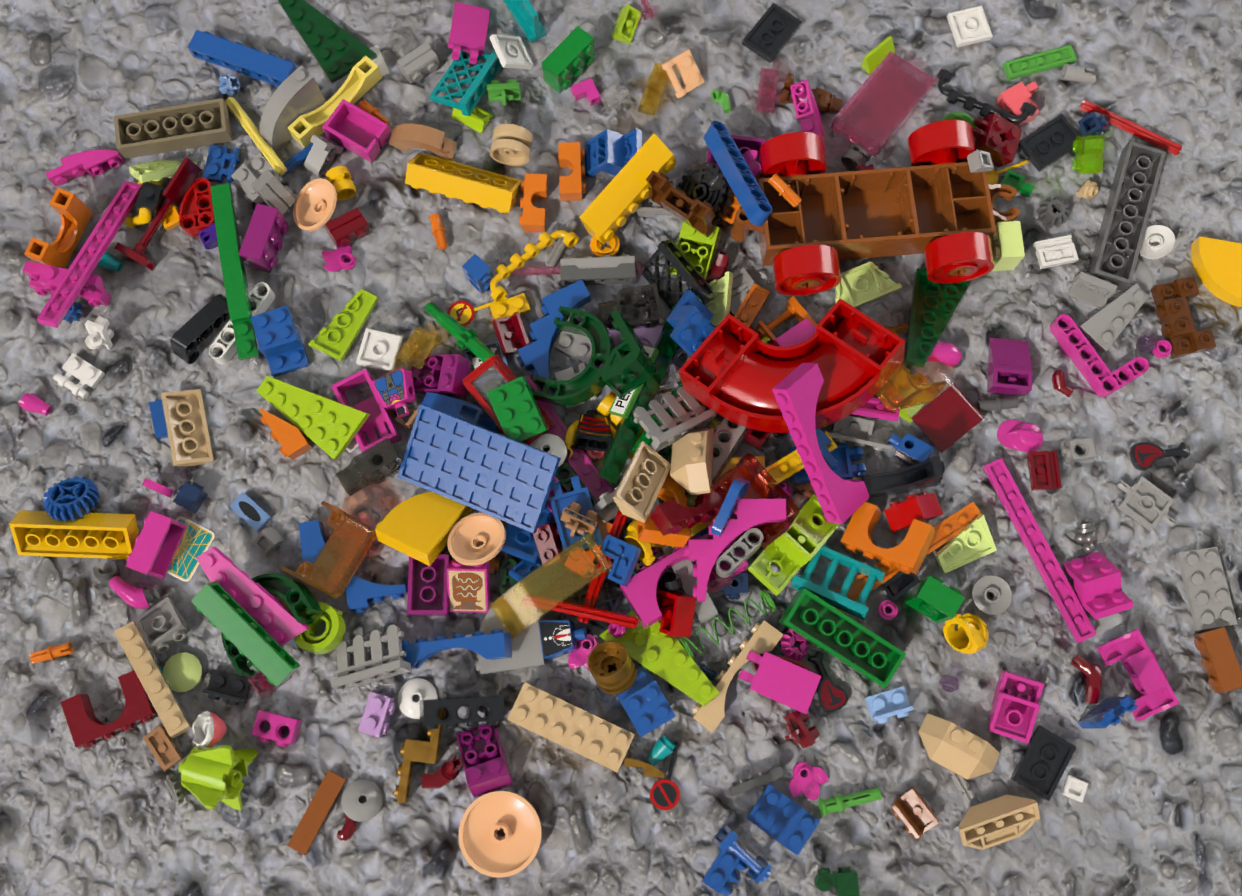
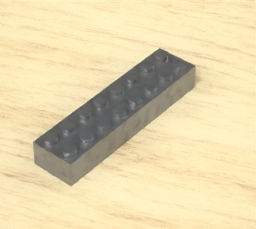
M1132 141L1121 151L1088 271L1094 277L1109 280L1112 284L1117 285L1116 290L1119 291L1125 290L1132 282L1166 154L1165 151Z

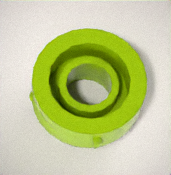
M318 602L324 613L320 616L308 615L309 618H313L314 622L308 625L310 627L308 630L293 639L296 646L313 654H326L341 644L345 635L346 625L341 611L327 603ZM325 621V632L321 636L315 637L316 627Z

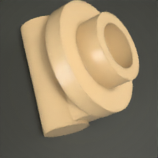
M1087 180L1076 192V196L1092 200L1099 192L1098 184Z

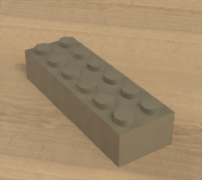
M223 98L114 116L117 150L125 159L233 141L230 112Z

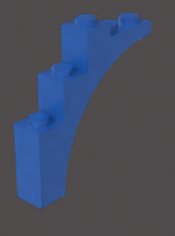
M582 279L542 298L543 305L540 307L545 317L530 324L531 331H529V335L533 343L518 349L519 356L516 357L520 367L524 366L526 371L531 370L533 376L551 379L549 371L550 354L553 342L559 332V328L554 324V320L556 317H559L560 321H566L558 311L559 307L579 309L591 302L590 294Z
M314 520L299 523L303 569L308 572L310 571V574L321 573L322 569H324L326 590L332 591V594L343 593L344 589H346L348 610L354 611V614L366 613V609L372 608V600L373 603L385 602V598L392 597L393 600L404 599V595H408V586L405 584H376L363 580L347 570L332 552L321 521Z

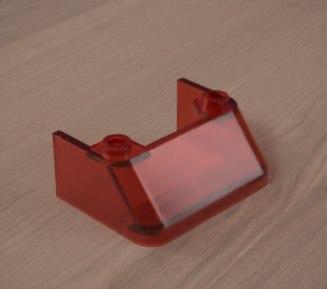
M747 453L728 469L711 488L714 490L719 486L723 492L728 493L733 481L743 477L751 481L745 496L741 499H786L785 521L758 526V529L763 533V537L766 538L761 546L766 548L788 531L799 514V508L752 454Z

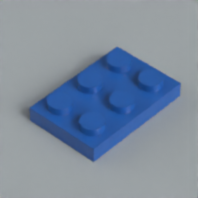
M546 506L544 507L538 527L551 523L553 513ZM508 523L505 529V543L500 551L535 563L539 552L533 533Z
M770 784L767 785L746 817L797 856L820 822V820Z

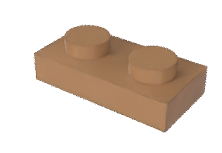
M158 726L143 737L163 771H168L184 759L163 726Z

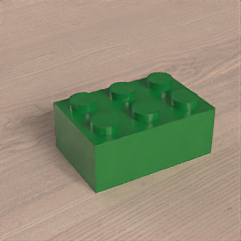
M577 26L542 62L544 82L559 94L563 90H567L571 82L583 73L587 65L590 66L594 62V38Z
M524 376L486 392L506 437L524 442L549 430Z
M933 575L932 577L927 576L915 585L904 603L939 624L954 618L965 597L960 595L961 592L951 586L950 588L942 584L943 580Z

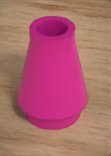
M25 393L19 402V406L23 407V410L45 416L52 409L51 405H48L33 393Z

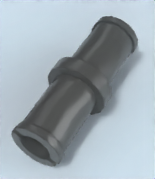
M997 396L994 399L977 401V408L980 412L992 410L1000 412L1002 409L1019 407L1017 396L1005 398Z

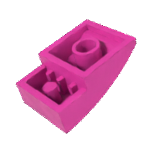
M1001 669L992 702L988 731L1029 744L1039 712L1040 704L1038 703L1044 684L1040 681Z

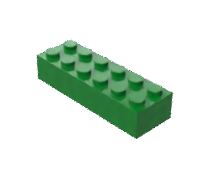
M805 588L798 589L779 620L781 624L883 688L888 686L906 653Z

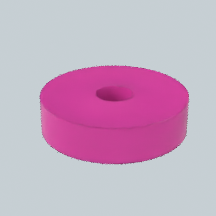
M147 478L142 483L143 486L169 498H172L175 492Z

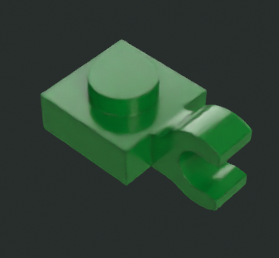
M1009 169L1001 184L1015 188L1017 192L1019 191L1028 198L1035 187L1032 184L1023 182L1024 176Z

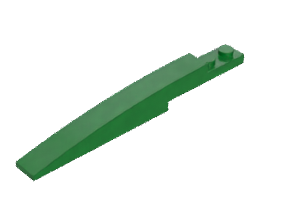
M230 184L210 186L222 274L238 358L240 361L259 357V352L251 321L252 313L247 290L248 282L244 260L239 255L241 243Z

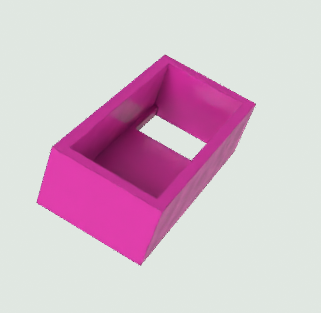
M364 369L331 385L338 402L350 406L344 392L366 381L368 382L374 396L353 406V408L370 414L355 435L362 453L369 456L383 447L387 448L401 441L402 438L391 415L384 408L372 385V381H374L372 375ZM386 422L390 428L391 434H389L385 426ZM374 428H377L381 436V439L378 438V435ZM364 433H367L371 444L368 443Z

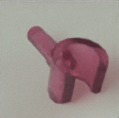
M641 0L643 20H646L645 14H650L652 19L653 10L647 7L645 0Z

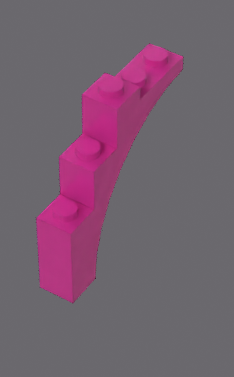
M739 499L732 512V516H736V519H729L721 537L710 533L716 520L713 519L712 524H708V535L712 536V540H688V545H684V557H688V562H697V565H693V577H697V585H693V597H697V602L706 601L707 583L711 570L727 545L751 528L767 523L785 521L786 499Z

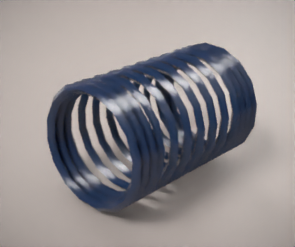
M702 664L700 669L709 678L710 682H713L717 672L714 671L712 674L710 668L708 669L707 666L705 667Z

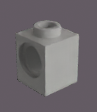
M1093 438L1072 440L1063 445L1062 453L1063 457L1066 458L1067 464L1090 461L1097 457ZM1075 447L1080 449L1081 455L1075 452Z

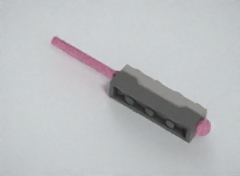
M623 254L620 257L603 255L602 257L595 258L593 256H584L583 258L569 256L560 259L561 266L520 268L511 272L510 276L561 274L562 287L569 286L581 279L585 286L636 284L635 272H637V275H641L644 272V265L640 261H635V256Z

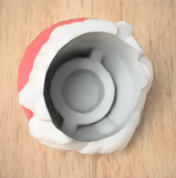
M202 712L192 724L195 738L192 741L201 749L214 746L226 734L227 727L225 722L214 712Z

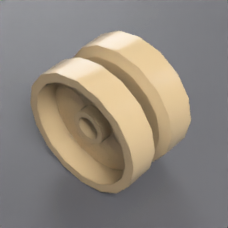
M497 125L493 130L490 156L495 161L505 165L522 166L527 164L530 159L533 134L526 128L518 125Z

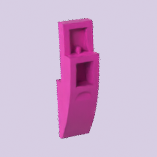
M806 79L790 86L796 117L800 121L802 132L814 133L823 139L824 151H826L823 138L825 133L820 113L809 81Z
M89 150L61 158L62 166L46 172V176L57 187L66 184L74 178L82 177L85 173H89L92 177L102 175L105 171L117 168L126 161L118 151Z

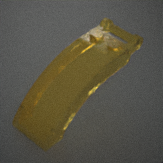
M591 532L530 573L490 605L503 626L510 633L512 639L612 567V562L606 559L594 542ZM587 544L602 565L597 569L583 549V545Z

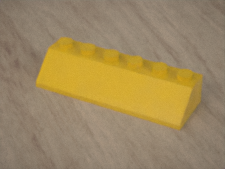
M652 134L579 217L587 232L603 245L613 238L617 229L622 227L626 223L627 218L637 211L640 203L649 197L650 187L646 179L650 173L655 171L658 174L662 172L666 175L674 169L677 163L674 154L657 135Z
M419 152L407 163L405 184L411 185V187L416 189H426L430 193L444 194L448 198H458L465 203L479 204L483 208L497 209L500 213H509L514 208L521 189V180L422 152Z
M19 510L9 523L18 555L127 559L135 547V540L139 532L135 514L90 513L83 515L82 518H76L75 521L70 519L68 522L64 520L58 522L57 519H52L46 511Z

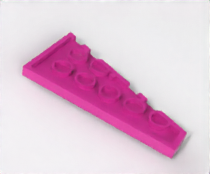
M216 546L196 557L210 582L216 581L281 646L310 628L306 624L298 623L291 611L289 612L284 608L281 602L258 582L255 583L249 578V575L244 570L241 571Z

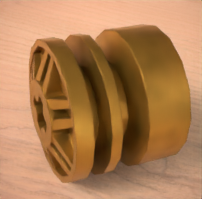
M613 640L604 641L591 650L587 659V666L598 687L604 693L617 695L626 692L633 686L637 678V670L624 645Z

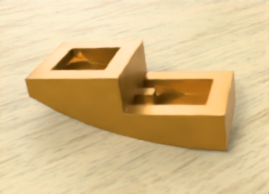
M624 758V766L644 768L643 776L664 778V773L653 765L633 758Z

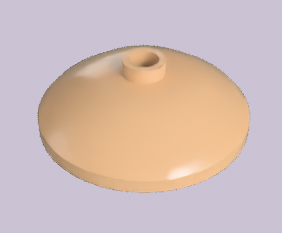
M318 178L310 181L301 189L293 207L295 224L304 231H315L330 220L337 203L336 189L331 182Z
M483 512L474 513L462 518L452 528L448 536V550L451 556L463 565H480L488 562L500 552L505 543L506 531L500 519Z

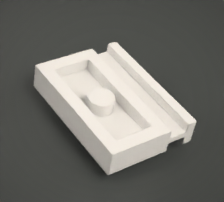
M1072 235L1037 241L1033 244L1036 248L1040 269L1074 263L1079 260L1074 242L1072 243L1071 240Z

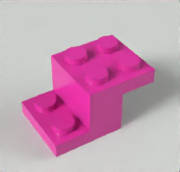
M1100 551L1063 563L1064 570L1074 579V590L1080 604L1096 620L1133 608V601L1122 591L1121 571Z

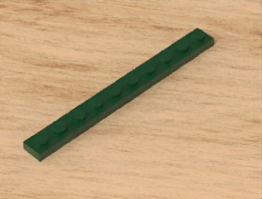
M675 306L672 307V309H671L669 315L671 314V312L673 311V309L675 308ZM667 321L654 347L659 350V353L654 362L656 368L653 377L644 383L628 418H622L597 474L613 484L617 483L642 427L640 423L636 424L634 422L633 412L637 407H643L646 411H649L648 404L651 400H654L678 345L670 337L674 328Z

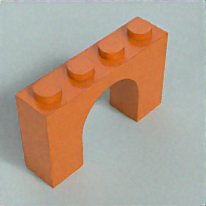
M57 188L49 204L60 214L61 228L59 234L51 244L32 237L24 255L35 263L66 268L93 211L74 193Z
M669 470L657 497L664 502L674 500L680 505L687 507L688 499L685 496V488L670 476ZM649 514L646 522L638 521L636 524L638 541L683 548L692 536V530L687 527L681 529L676 534L670 533L663 536L650 518L652 514Z
M864 502L853 513L842 536L841 542L845 546L844 549L853 554L859 552L863 557L872 561L873 559L880 560V563L887 567L896 566L898 570L905 574H910V572L917 574L936 534L933 525L913 519L905 539L899 545L888 549L880 548L873 544L872 535L882 512L877 505Z

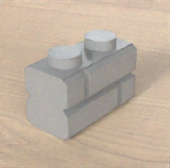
M425 42L399 59L397 64L402 74L412 84L421 81L427 73L435 72L440 62L436 53Z
M264 171L251 187L268 206L279 209L283 215L288 210V207H291L296 202L292 196L293 191L288 186L281 184L282 179L276 173L271 174Z

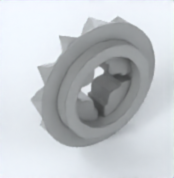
M170 773L166 775V789L171 801L179 806L184 802V794L175 774Z

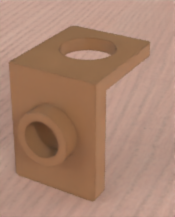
M407 406L408 411L413 414L408 422H404L402 417H398V415L395 421L412 431L418 409L415 411Z

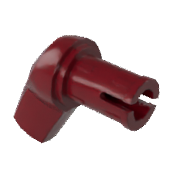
M719 251L715 264L706 278L708 284L714 279L719 280L724 277L730 260L729 253Z
M1076 654L1070 664L1085 674V701L1096 704L1102 689V669L1098 664H1091L1079 654Z
M452 756L437 772L422 774V788L440 789L458 776L459 768L463 764L462 759L459 756L457 759L456 756Z

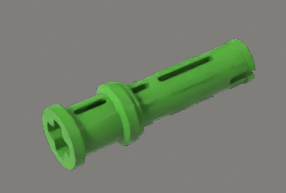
M875 787L844 796L834 794V797L818 798V806L822 817H826L829 813L837 811L842 813L845 811V808L881 800L882 797L879 788Z

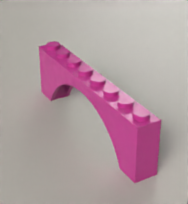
M801 363L772 390L823 510L824 517L827 522L843 524L870 496L864 481L844 480L837 476L825 462L818 445L815 426L816 405L824 379L817 363Z

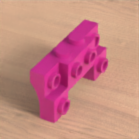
M26 261L23 272L29 276V286L35 290L36 294L41 296L52 295L68 270ZM94 274L90 275L78 294L79 297H84L88 304L95 307H100V305L108 306L111 295L104 288L102 278Z
M1139 629L1132 630L1096 647L1105 665H1111L1121 660L1140 696L1134 698L1138 708L1132 712L1136 721H1142L1179 704L1178 699L1166 680V673L1159 667L1156 662L1157 657L1155 653L1149 649Z

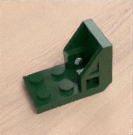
M616 309L610 313L614 319L612 324L618 332L620 331L621 334L619 336L623 342L612 349L601 378L621 399L651 379L656 367L631 325Z

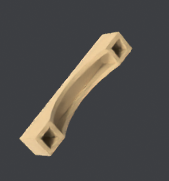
M765 620L761 624L757 622L751 630L753 635L749 640L747 638L744 639L739 646L742 649L738 655L733 654L727 664L730 666L727 671L722 670L715 679L718 681L715 688L720 695L705 707L698 703L692 711L695 714L692 718L711 733L715 731L725 717L724 704L726 692L735 673L743 664L749 661L746 659L748 653L752 651L760 655L764 654L765 651L770 652L784 635Z
M132 621L115 630L114 633L169 736L176 738L190 730L192 726L164 679L151 651L147 648L136 623Z

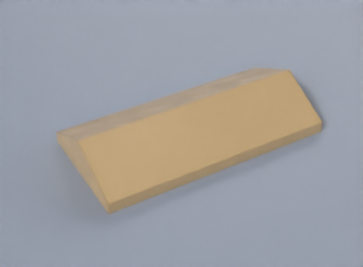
M201 389L161 392L173 466L192 467L213 462Z
M644 441L640 442L613 496L623 515L643 523L646 522L671 468V464Z

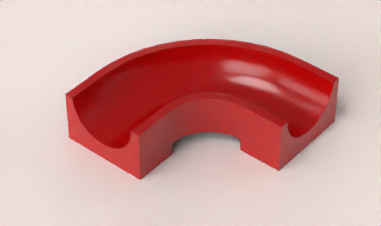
M841 298L818 323L816 332L809 339L800 344L786 347L773 346L761 341L758 333L728 313L678 372L683 389L723 418L753 430L790 433L772 389L801 363H817L824 379L816 405L815 426L818 429L833 424L854 413L880 390L903 362L905 340Z

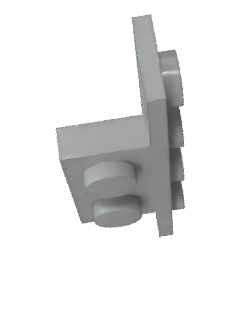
M849 415L835 422L832 430L820 428L824 433L827 431L838 442L846 443V440L852 441L854 445L865 447L866 444L873 446V449L879 451L890 449L888 442L871 438L875 422L873 419Z

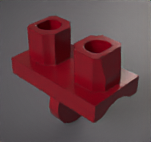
M794 711L784 716L788 724L785 728L789 733L784 736L786 740L792 738L794 743H800L803 749L816 743L815 739L820 735L819 731L815 726L807 729L804 724L809 719L808 713L803 714L799 711Z

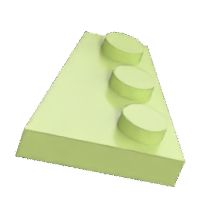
M978 515L935 554L942 573L946 574L997 551L984 515Z

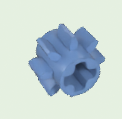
M228 73L218 78L220 83L217 86L222 95L228 94V97H232L240 93L239 88L241 84L237 76H231Z

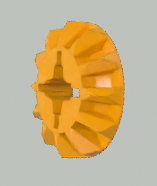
M615 234L608 242L610 248L605 247L604 249H602L601 242L592 237L590 247L596 257H602L603 255H611L613 257L618 253L620 242Z

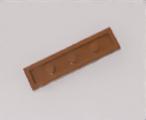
M331 770L327 771L287 846L303 855H307L346 783V778Z

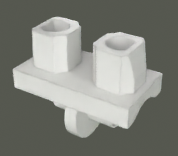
M98 316L94 322L87 320L85 323L89 336L85 339V344L89 349H98L102 345L106 346L108 350H111L113 347L111 339L114 336V332L107 328L110 324L107 319Z

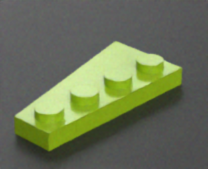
M361 289L345 305V308L332 318L333 321L326 328L324 327L319 332L320 334L314 340L312 339L308 345L343 362L379 298Z

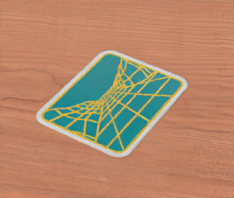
M180 516L176 521L187 525V528L167 573L184 582H188L199 566L196 557L208 550L215 538V534L205 527Z

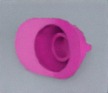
M1008 420L1003 422L997 430L999 442L1009 449L1028 453L1037 451L1043 443V435L1037 425L1033 423Z

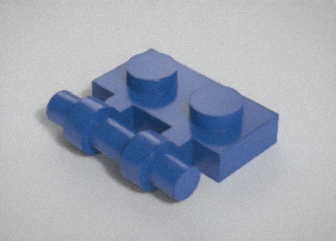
M210 145L203 178H206L209 182L223 183L224 177H227L226 182L232 183L234 179L231 175L237 170V165L241 160V149L234 147L233 152L229 154L230 149L228 147ZM227 162H230L229 168L226 169Z

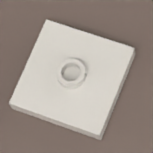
M982 6L948 13L947 20L957 48L992 39L993 35Z
M492 34L490 36V41L503 68L531 69L534 66L520 36Z
M366 328L356 364L390 372L395 369L403 337Z

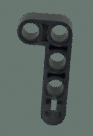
M222 294L215 296L171 337L170 343L173 353L186 363L193 364L200 354L198 346L230 318L227 298Z

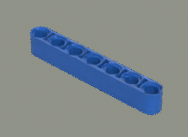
M713 121L704 135V140L747 218L753 225L760 227L771 214L772 206L726 126L719 121Z

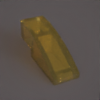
M656 62L651 76L648 78L637 110L640 113L655 117L670 81L666 70H663L661 66L662 64Z

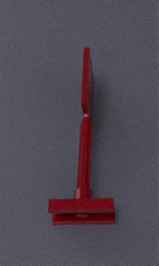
M185 157L162 193L167 198L166 202L158 211L140 242L133 249L118 242L114 249L153 271L156 264L144 255L147 250L146 247L170 211L172 204L180 206L188 189L202 170L189 158Z

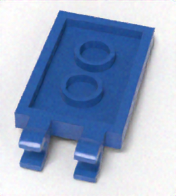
M848 443L836 444L837 449L830 453L837 460V464L830 469L844 480L853 479V476H865V464L851 465L850 459L854 461L862 460V447L848 448ZM790 447V453L797 450L796 447ZM805 469L793 475L794 485L811 483Z
M578 475L570 477L574 491L563 494L560 482L556 481L552 483L555 496L549 498L565 555L603 545L598 523L593 535L587 532L581 535L576 532L574 537H571V530L565 527L566 522L560 520L564 508H568L571 502L581 506L579 514L586 516L588 510L594 511L588 487L581 488Z
M1129 695L1109 697L1081 718L1078 724L1082 729L1106 728L1111 724L1116 726L1122 721L1120 716L1123 713H1132L1138 706L1136 701Z

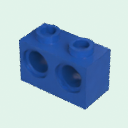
M474 254L462 266L466 280L483 294L485 291L490 290V282L494 276L492 269L480 257Z

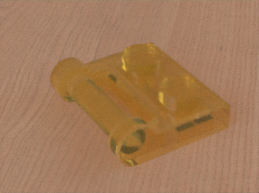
M416 327L396 355V358L400 362L422 369L425 365L424 361L436 344H440L442 337L437 333H430Z

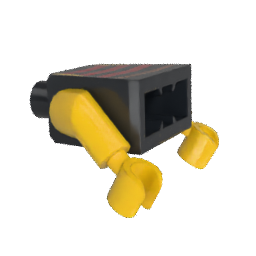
M163 181L136 182V184L142 185L136 202L137 216L132 217L128 215L123 222L125 226L133 229L135 225L147 224L153 221L165 200V196L162 194L165 190L162 187Z
M590 409L586 414H581L579 420H575L568 427L564 443H566L567 451L570 453L569 459L573 454L571 445H573L574 449L608 452L617 431L609 424L606 416H599L596 410Z

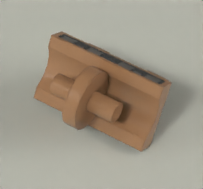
M571 502L568 508H564L560 520L566 522L565 527L571 530V537H574L576 532L581 535L584 532L593 535L598 523L596 522L598 513L588 510L586 516L579 514L581 506Z

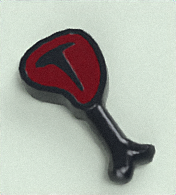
M1141 442L1134 444L1130 448L1129 454L1135 469L1143 471L1151 468L1157 460L1177 455L1188 458L1190 452L1186 450L1184 442H1181L1177 448L1165 450L1156 444Z
M817 651L815 656H809L808 661L816 665L821 676L817 690L818 701L824 711L834 712L847 704L848 695L842 688L834 685L823 664L824 653Z

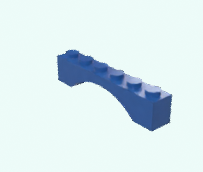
M503 629L491 630V634L484 635V632H473L472 636L465 637V634H455L453 639H447V636L434 637L435 641H428V638L416 639V643L411 644L410 641H401L402 651H406V657H403V661L411 663V669H418L433 655L453 648L469 649L489 660L512 658L510 633L503 632Z

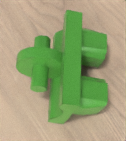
M509 79L507 83L503 84L498 80H491V83L487 84L489 102L502 101L503 106H507V101L521 100L520 83H517L516 79Z

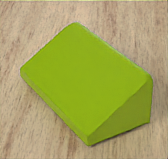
M629 4L625 5L620 11L611 38L631 44L642 13Z
M891 36L887 37L864 56L861 67L868 74L875 72L895 55L893 38Z
M477 106L469 117L463 115L459 109L453 108L452 111L453 119L480 133L485 130L493 118L492 114Z

